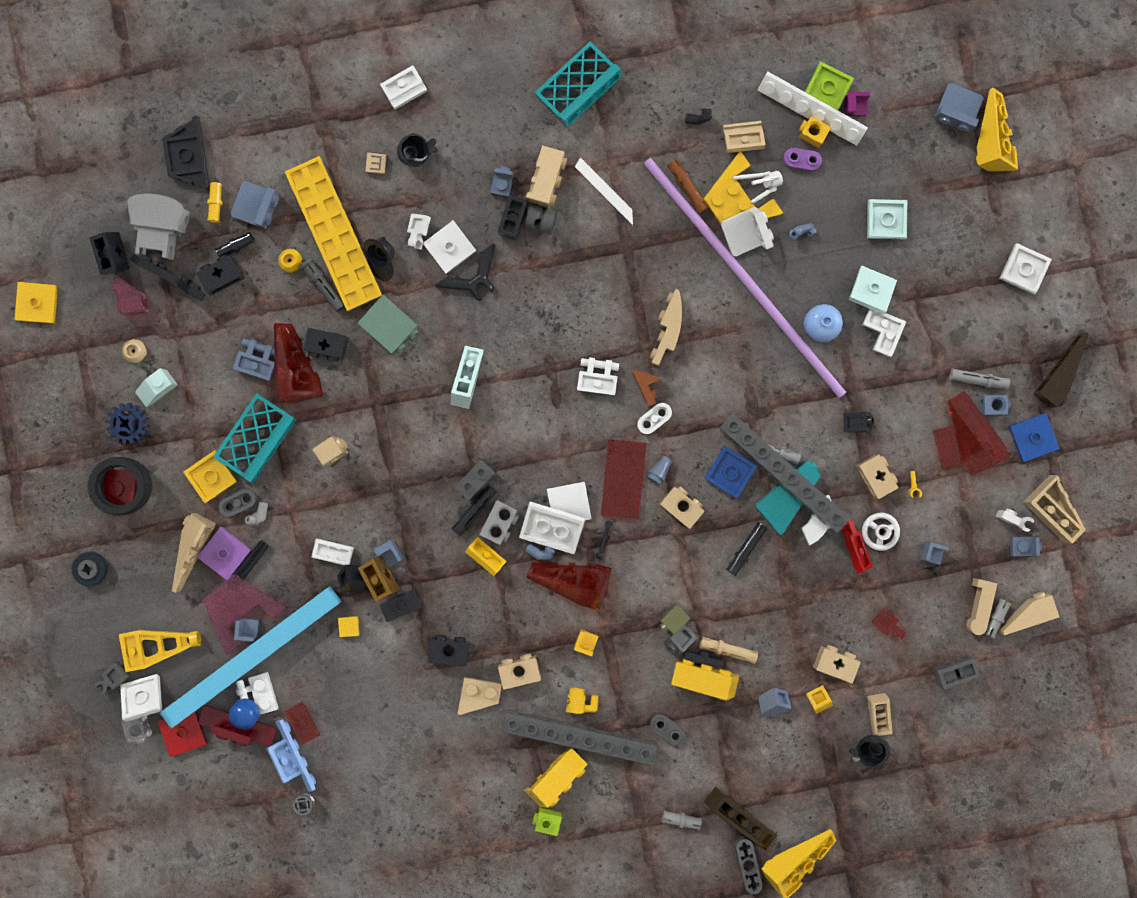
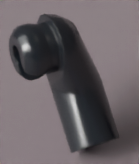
M703 108L702 115L686 113L685 123L701 125L708 122L712 118V110Z

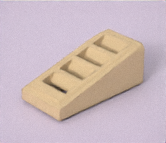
M885 693L867 696L872 734L878 736L893 734L889 697ZM883 717H885V719L876 720V718H883ZM885 724H886V726H887V727L877 728V726H879V725H885Z

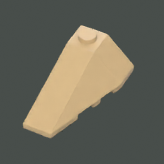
M197 513L188 515L183 522L184 528L181 533L172 591L175 593L182 590L198 559L197 556L203 550L216 523Z

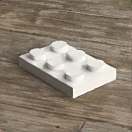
M530 502L519 538L575 554L585 518Z

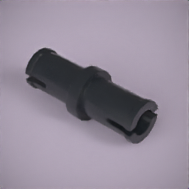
M248 231L237 238H231L229 242L215 248L218 257L234 252L238 253L241 251L240 249L255 243L254 237Z

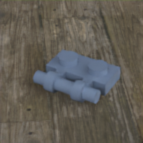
M243 339L242 346L247 347L246 353L238 351L233 369L271 381L277 363L270 361L271 356L279 357L281 350L275 349L274 346L269 344L267 346L260 344L257 340ZM254 351L263 352V358L253 356Z

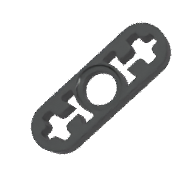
M740 837L735 843L744 886L750 894H757L762 890V880L754 847L749 838ZM743 842H745L746 845H749L746 848L748 853L747 856L744 855L743 849L739 848L742 846ZM748 860L754 863V867L751 870L743 868L744 863ZM749 875H753L755 883H758L755 884L756 888L750 886L751 880Z

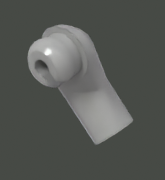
M259 502L257 512L246 516L245 523L248 526L254 527L264 522L268 503Z

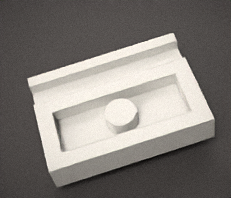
M413 65L380 84L395 110L428 91Z

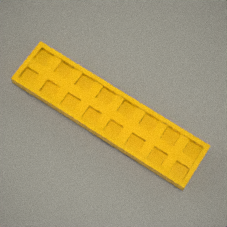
M318 156L285 171L346 310L349 312L382 296L381 290L321 157Z

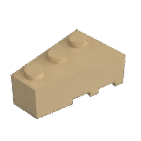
M542 145L536 170L531 180L530 191L526 195L528 205H531V203L542 206V209L555 205L557 195H554L555 188L560 187L562 177L559 174L561 169H565L567 158H564V151Z

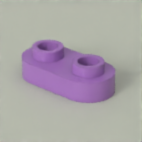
M790 148L783 155V162L788 168L815 171L820 167L822 158L816 151ZM790 155H796L797 159L792 160ZM813 157L815 159V163H811L809 161V158Z

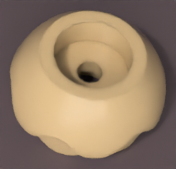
M132 339L124 344L122 354L128 362L140 363L146 356L147 350L142 341Z

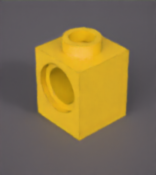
M811 116L808 122L804 120L800 126L799 131H801L799 138L819 148L831 127ZM809 128L816 129L817 135H811Z

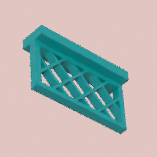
M590 41L535 92V95L567 128L622 77L621 69L616 64L614 65ZM592 49L595 52V59H585V53ZM599 63H606L610 67L605 72H597ZM573 64H582L581 72H571V66ZM584 64H595V72H584ZM570 76H581V85H570ZM584 76H594V82L591 85H583ZM559 77H568L567 85H557V79ZM546 89H554L553 98H545L542 93ZM567 89V98H556V90ZM570 89H580V95L577 98H569ZM556 102H566V108L561 113L556 109Z
M256 393L213 458L244 477L250 483H254L297 419ZM258 399L264 402L266 411L255 413L254 405ZM279 412L283 416L279 422L271 424L269 413ZM267 414L268 424L258 426L256 416ZM253 416L255 427L244 429L243 421L245 418ZM269 427L270 436L266 439H260L259 429ZM256 429L258 440L247 442L245 431ZM242 432L244 443L234 445L232 437L235 433ZM258 443L260 451L256 455L250 456L248 445ZM245 445L247 456L236 458L234 447ZM231 448L233 459L224 460L220 457L224 449ZM238 460H248L249 467L245 473L238 469Z

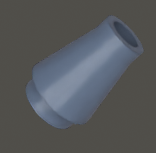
M662 456L648 471L649 475L647 478L653 483L660 485L666 479L672 460Z

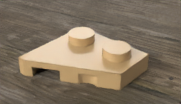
M464 677L458 714L461 715L498 704L502 683Z

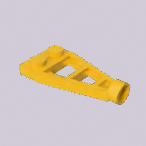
M137 630L119 634L126 672L145 669L190 647L201 646L199 631L184 633ZM175 638L177 647L165 651L163 639ZM155 640L158 645V652L150 657H146L142 641Z

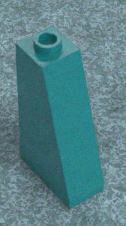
M804 461L796 468L813 485L816 484L821 476L818 473L820 469L813 461L811 463ZM777 484L753 506L778 535H782L801 507V504Z

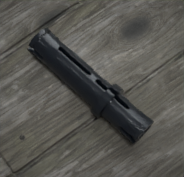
M488 484L483 492L473 499L472 505L451 529L461 536L483 509H486L488 502L497 491Z
M759 522L756 523L740 550L735 552L734 559L726 568L728 572H731L735 567L732 574L737 576L743 564L748 562L749 555L768 529L767 527L762 526Z

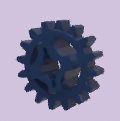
M121 403L119 408H112L114 413L107 414L111 419L105 420L106 423L110 424V427H107L106 430L112 431L110 437H116L115 442L122 441L123 444H128L129 442L135 444L136 439L142 440L141 434H147L144 429L150 426L145 424L149 417L143 416L146 411L139 410V405L133 406L132 403H127L125 406V404ZM125 411H131V412H133V414H130V415L128 416V415H127L126 413H124V412H125ZM126 420H129V421H130V422L128 423L129 427H126V425H127ZM127 432L128 434H131V436L126 437L123 436L122 433Z

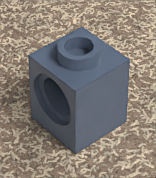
M1008 395L979 396V416L1008 414L1010 410ZM994 400L997 401L999 405L997 410H994L992 408V402Z

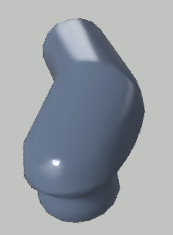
M808 223L795 227L790 231L789 235L792 239H796L806 232L807 236L811 237L817 230L814 228L815 225Z
M529 544L525 552L537 560H550L554 557L555 549L547 546L545 550H539L532 544Z

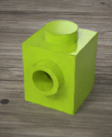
M539 807V812L534 813L532 822L535 825V831L558 836L562 812Z

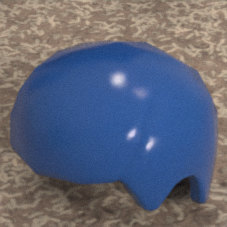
M246 698L237 700L229 711L230 723L240 730L251 729L260 717L258 705Z

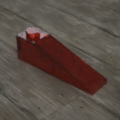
M285 323L274 324V369L278 403H298L323 396L320 378L317 372L313 371L309 356L306 357L301 348L302 342L292 324Z
M965 391L948 400L952 422L957 434L956 439L959 442L961 459L971 476L989 469L1011 456L1001 438Z
M533 562L526 578L580 606L599 611L605 598L612 568L595 563H587V566L575 565V563L558 565L556 562Z

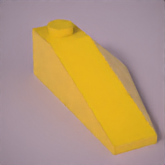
M995 88L989 90L977 145L976 161L980 167L987 171H1017L1016 147H1011L1009 136L1012 135V131L1005 122L1008 114L1004 97Z
M831 829L776 855L764 864L762 871L766 879L782 898H789L803 884L801 879L807 872L811 874L814 870L813 866L816 860L823 859L837 841L834 832Z

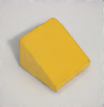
M823 685L806 693L816 714L833 706L832 700Z

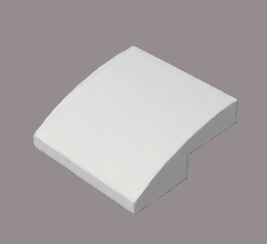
M585 482L547 489L550 508L583 517L585 520L592 519Z

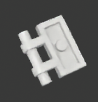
M591 357L589 359L581 358L580 366H586L588 370L587 372H579L577 390L615 396L618 376H612L610 372L611 370L618 371L619 363H613L612 360H606V362L598 361ZM593 369H605L604 374L593 373Z
M268 672L249 677L250 685L248 686L244 685L243 679L236 681V693L240 696V699H249L247 692L252 691L254 701L259 707L260 715L279 709Z

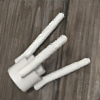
M779 171L732 177L733 180L763 177L762 179L752 181V185L763 183L769 189L751 200V203H755L769 193L777 191V187L783 183V178Z

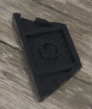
M196 115L192 117L190 122L184 126H179L175 132L169 133L162 138L167 174L172 179L210 190L200 117Z

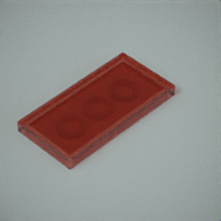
M608 439L601 505L602 516L639 519L646 443Z

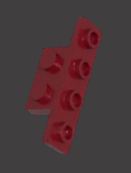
M207 705L203 707L198 722L200 725L212 728L211 734L216 735V738L221 740L230 739L240 746L249 745L251 742L271 746L277 732L276 727L256 722L248 730L237 729L229 721V712Z

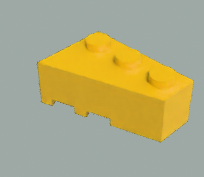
M683 659V661L676 662L671 685L727 701L735 697L740 675L733 674L731 671L724 669H713V666L705 664L697 665L693 661Z
M567 748L543 775L540 774L537 777L538 780L531 788L527 787L524 791L539 807H553L559 801L558 796L562 792L566 793L573 784L571 782L575 778H580L586 770L584 768L588 764L572 748Z

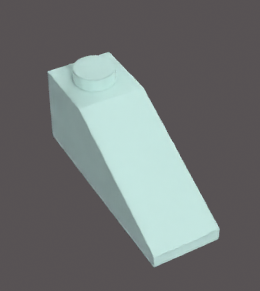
M465 346L451 391L450 405L469 409L484 350Z

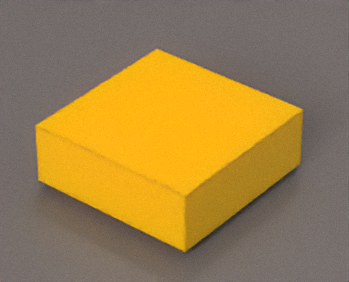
M358 616L338 618L340 637L360 635Z

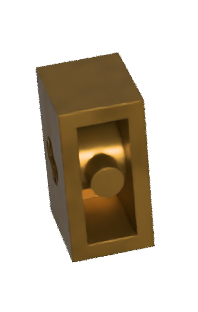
M383 556L372 559L358 567L375 602L400 590Z

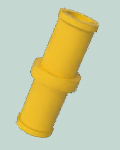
M210 183V194L207 200V205H209L207 221L211 223H220V207L223 205V201H221V183Z

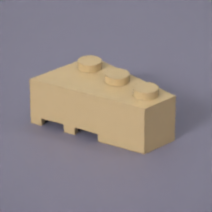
M1049 475L1023 503L1064 543L1073 544L1086 529L1075 508L1072 507L1068 499L1069 496L1064 491L1058 475Z

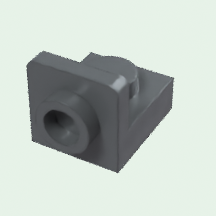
M684 624L663 643L666 645L669 653L677 656L682 654L697 637Z

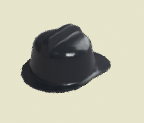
M380 237L377 240L367 239L363 244V249L372 273L381 281H389L393 277L394 272L391 262L395 253L393 246L385 237Z

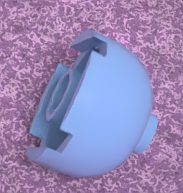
M817 305L805 315L803 322L804 331L813 341L820 343L829 342L835 339L842 330V315L831 305Z

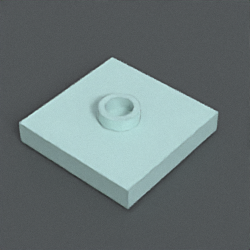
M869 199L867 239H906L907 200Z
M861 266L849 300L885 314L897 280Z

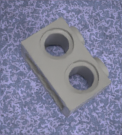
M497 500L480 535L501 545L502 541L506 543L511 533L508 531L510 525H515L519 518V515L516 514L518 510ZM502 509H507L510 512L508 520L500 518V511ZM495 526L499 527L502 531L499 537H494L491 534V529Z

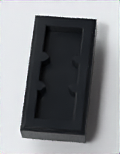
M416 589L380 604L386 622L423 607Z
M685 650L683 653L685 660L722 668L724 661L721 658L710 656V652L699 650V653Z

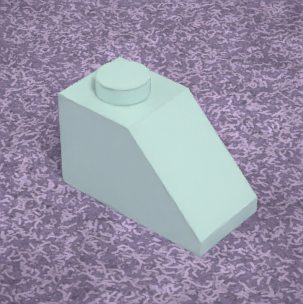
M160 368L147 377L135 393L145 407L148 408L178 386V384L167 370Z

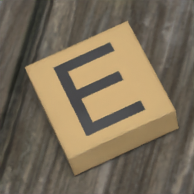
M367 153L365 172L385 175L387 155Z

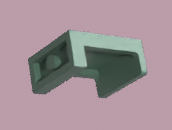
M384 295L378 299L358 322L363 329L393 355L396 353L400 354L405 349L406 345L404 344L408 339H414L419 333V326Z

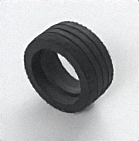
M113 457L102 461L93 469L88 481V494L93 504L101 511L111 515H128L138 511L147 503L152 491V479L147 469L140 462L127 457ZM117 467L128 468L133 472L137 480L138 488L136 495L126 505L113 504L104 493L105 477L110 470Z

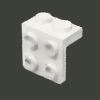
M753 207L721 222L722 230L733 256H738L761 245L765 249L773 247L772 240L774 236L772 231L767 229L766 222H768L764 211Z

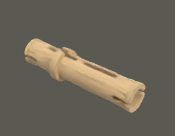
M702 636L699 644L700 649L715 652L716 655L722 654L753 664L756 663L758 658V652L730 645L722 640L716 641Z

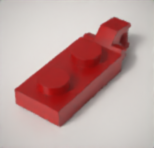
M850 519L841 529L850 553L852 564L858 574L868 570L873 565L861 532L856 530L853 520Z

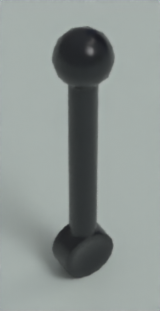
M611 521L605 522L606 529L599 552L596 554L597 559L603 558V549L609 528L613 525Z

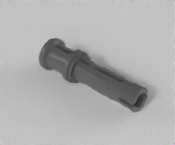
M313 258L307 259L299 266V269L303 270L308 276L309 282L317 286L336 312L345 307L343 301L324 278V272L320 271L314 264Z

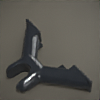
M492 243V245L480 252L481 258L477 261L479 266L474 277L462 279L458 275L454 278L447 275V277L435 284L436 288L467 290L477 301L482 300L476 291L479 284H485L492 293L494 286L488 279V274L496 247L495 244Z

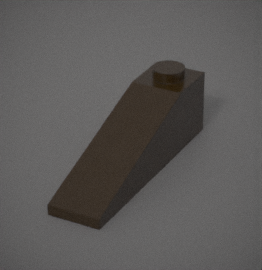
M1087 332L1077 335L1033 393V395L1051 408L1061 407L1067 400L1066 396L1070 392L1089 336Z
M715 787L704 800L713 813L764 850L776 838L777 834L719 788Z

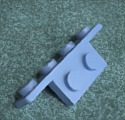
M283 719L276 721L283 740L266 749L282 783L301 775L307 790H315L314 784H316L313 775L309 774L306 769L308 766L307 762L298 752L299 745L295 739H292L289 733L291 732L289 724L286 721L284 722Z

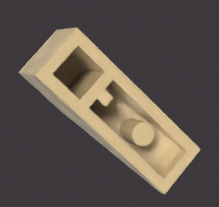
M1044 592L1033 594V598L1027 599L1000 626L998 633L1007 635L1059 618L1053 596Z

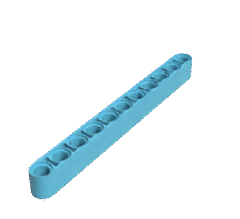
M331 586L160 712L161 716L172 729L341 603V599Z

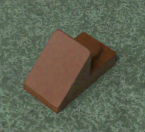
M639 370L633 371L632 374L647 406L654 405L657 395L654 389H649L648 386L660 381L661 378Z

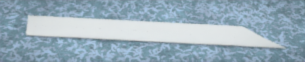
M580 158L575 167L633 225L632 209Z

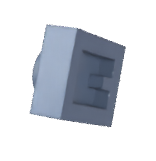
M500 166L499 169L494 168L491 194L509 197L514 173L510 171V168Z
M1036 536L1010 537L1011 556H1040L1042 542Z

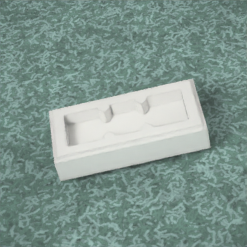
M317 538L312 558L341 565H350L354 547Z

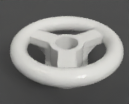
M875 513L865 520L862 527V536L870 548L884 551L892 548L897 543L900 537V527L893 516L887 513ZM883 518L890 521L892 524L877 525L873 521L875 519ZM868 527L875 530L876 544L868 536ZM881 528L884 529L883 535L879 534V530ZM892 530H894L892 540L883 545V540L888 539L891 536Z

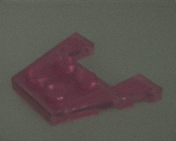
M235 574L203 599L226 654L241 642L240 640H234V633L229 628L236 620L240 619L257 604L271 618L286 607L282 602H278L272 596L263 593Z

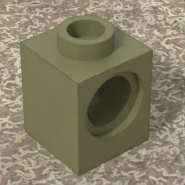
M675 603L659 619L662 622L660 626L667 633L671 631L675 634L691 618Z

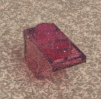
M113 276L114 282L112 287L117 295V301L115 302L117 311L124 316L148 313L145 293L124 278Z

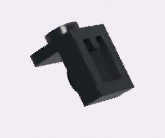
M871 412L843 413L844 432L871 431V427L874 426V418L871 416Z

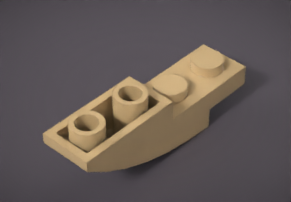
M675 289L674 293H669L665 302L668 303L666 311L662 310L658 318L661 321L659 326L666 330H661L657 339L660 344L657 349L653 348L649 357L652 359L651 364L657 367L665 350L674 351L679 337L682 321V304L680 292Z

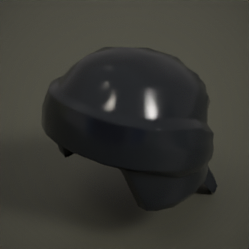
M411 133L403 137L397 147L399 160L404 165L410 167L422 165L431 155V152L436 153L438 151L434 146L436 139L432 138L427 142L424 137L417 133Z
M875 734L867 735L859 741L855 749L849 750V753L852 754L850 760L852 763L860 760L868 768H878L889 758V744L881 736Z

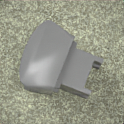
M137 194L130 197L127 201L130 225H133L134 229L138 230L135 254L148 256V250L160 251L163 258L174 260L176 238L181 237L182 233L185 234L190 220V211L185 210L183 205L177 200L167 196Z

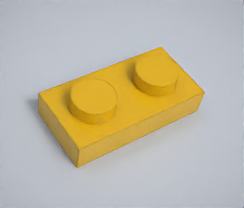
M479 537L465 550L470 557L493 576L507 562Z

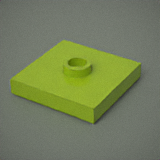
M820 61L805 93L839 110L854 78Z

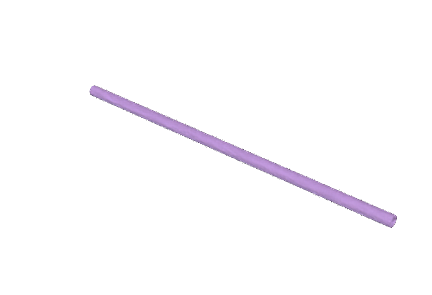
M649 158L644 163L646 168L837 397L843 396L846 391L652 158Z

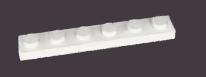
M768 71L757 89L804 117L810 119L812 116L830 126L831 132L856 146L867 131L868 127Z

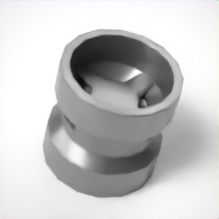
M306 791L299 794L293 803L294 811L299 815L308 814L316 803L315 796Z

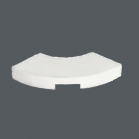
M812 514L809 521L801 527L808 545L818 541L828 529Z

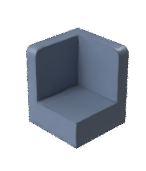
M393 539L374 549L377 556H383L388 568L404 559Z
M924 541L920 560L940 565L944 550L948 551L949 547Z
M248 618L236 620L234 640L252 642L259 638L260 620Z
M774 687L758 697L761 714L775 718L791 709L788 691Z

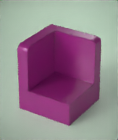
M848 92L844 98V114L847 116H867L868 99L871 97V92Z

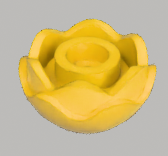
M286 249L279 255V266L282 270L293 273L299 270V266L302 264V256L294 249Z

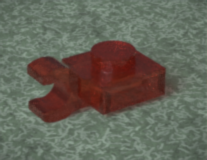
M882 608L871 621L874 626L886 635L890 631L900 639L906 635L896 625L899 620L885 608Z

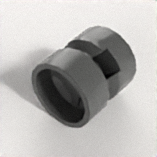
M531 203L525 228L531 230L539 228L540 232L551 235L557 210L550 208L543 210L542 206Z

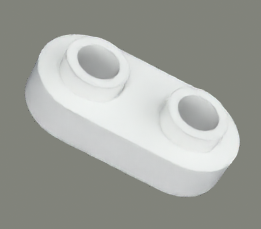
M659 403L640 417L637 422L639 431L643 434H650L668 421L672 415L670 406L665 403ZM660 409L665 411L664 416H659L658 411ZM645 421L650 422L649 428L643 426Z

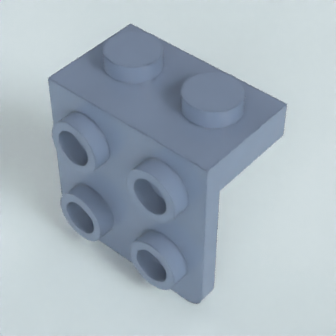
M950 83L945 89L934 119L939 120L943 124L957 127L961 131L970 132L977 126L979 119H976V116L982 104L983 96Z
M244 181L233 205L231 216L267 229V226L272 221L273 210L278 205L280 194L270 187L266 189Z

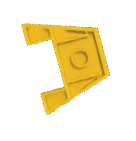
M742 152L737 154L704 197L709 206L708 208L720 225L723 220L755 207L737 180L732 179L733 176L739 175L751 166ZM774 199L758 208L765 212L767 218L776 217L783 213Z

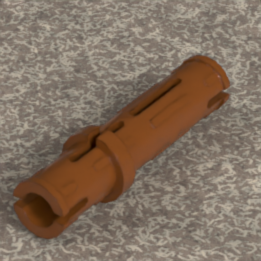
M678 159L668 164L667 167L676 178L675 182L683 188L698 213L706 210L709 207L692 183L689 173L685 172Z

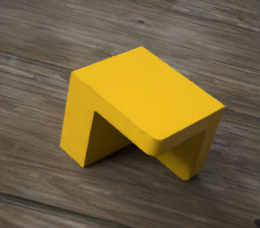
M580 629L574 650L592 657L599 636Z

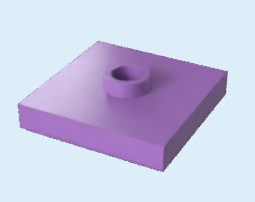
M220 527L197 558L223 578L229 580L252 549L225 528Z

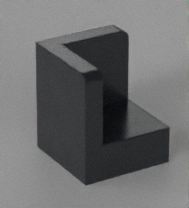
M345 564L337 575L341 591L361 593L367 587L358 570L360 566Z

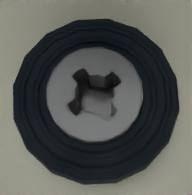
M85 552L78 555L73 561L71 567L72 575L81 585L95 586L105 579L108 572V564L100 554Z

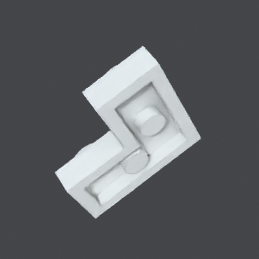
M868 309L862 326L879 332L873 351L887 357H892L906 321L887 313L881 314Z

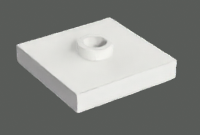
M451 221L423 243L446 274L477 252L454 221Z
M1017 243L1014 245L999 279L1035 295L1052 259Z
M158 674L120 685L122 720L125 722L162 711L160 676Z

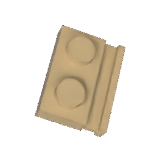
M754 121L723 125L727 153L765 149L762 122Z

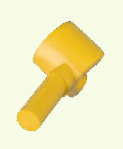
M911 471V488H909L908 494L913 498V492L917 490V496L921 498L922 491L917 488L915 471Z

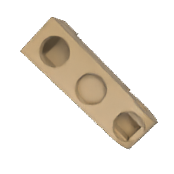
M973 578L972 586H976L977 590L971 618L967 620L966 627L969 632L982 635L988 627L997 583Z

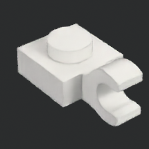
M411 214L407 230L411 234L408 246L422 249V236L427 235L431 217Z
M1006 509V511L998 510L996 515L997 518L1015 525L1026 532H1029L1030 529L1025 527V522H1034L1030 517H1017V512Z

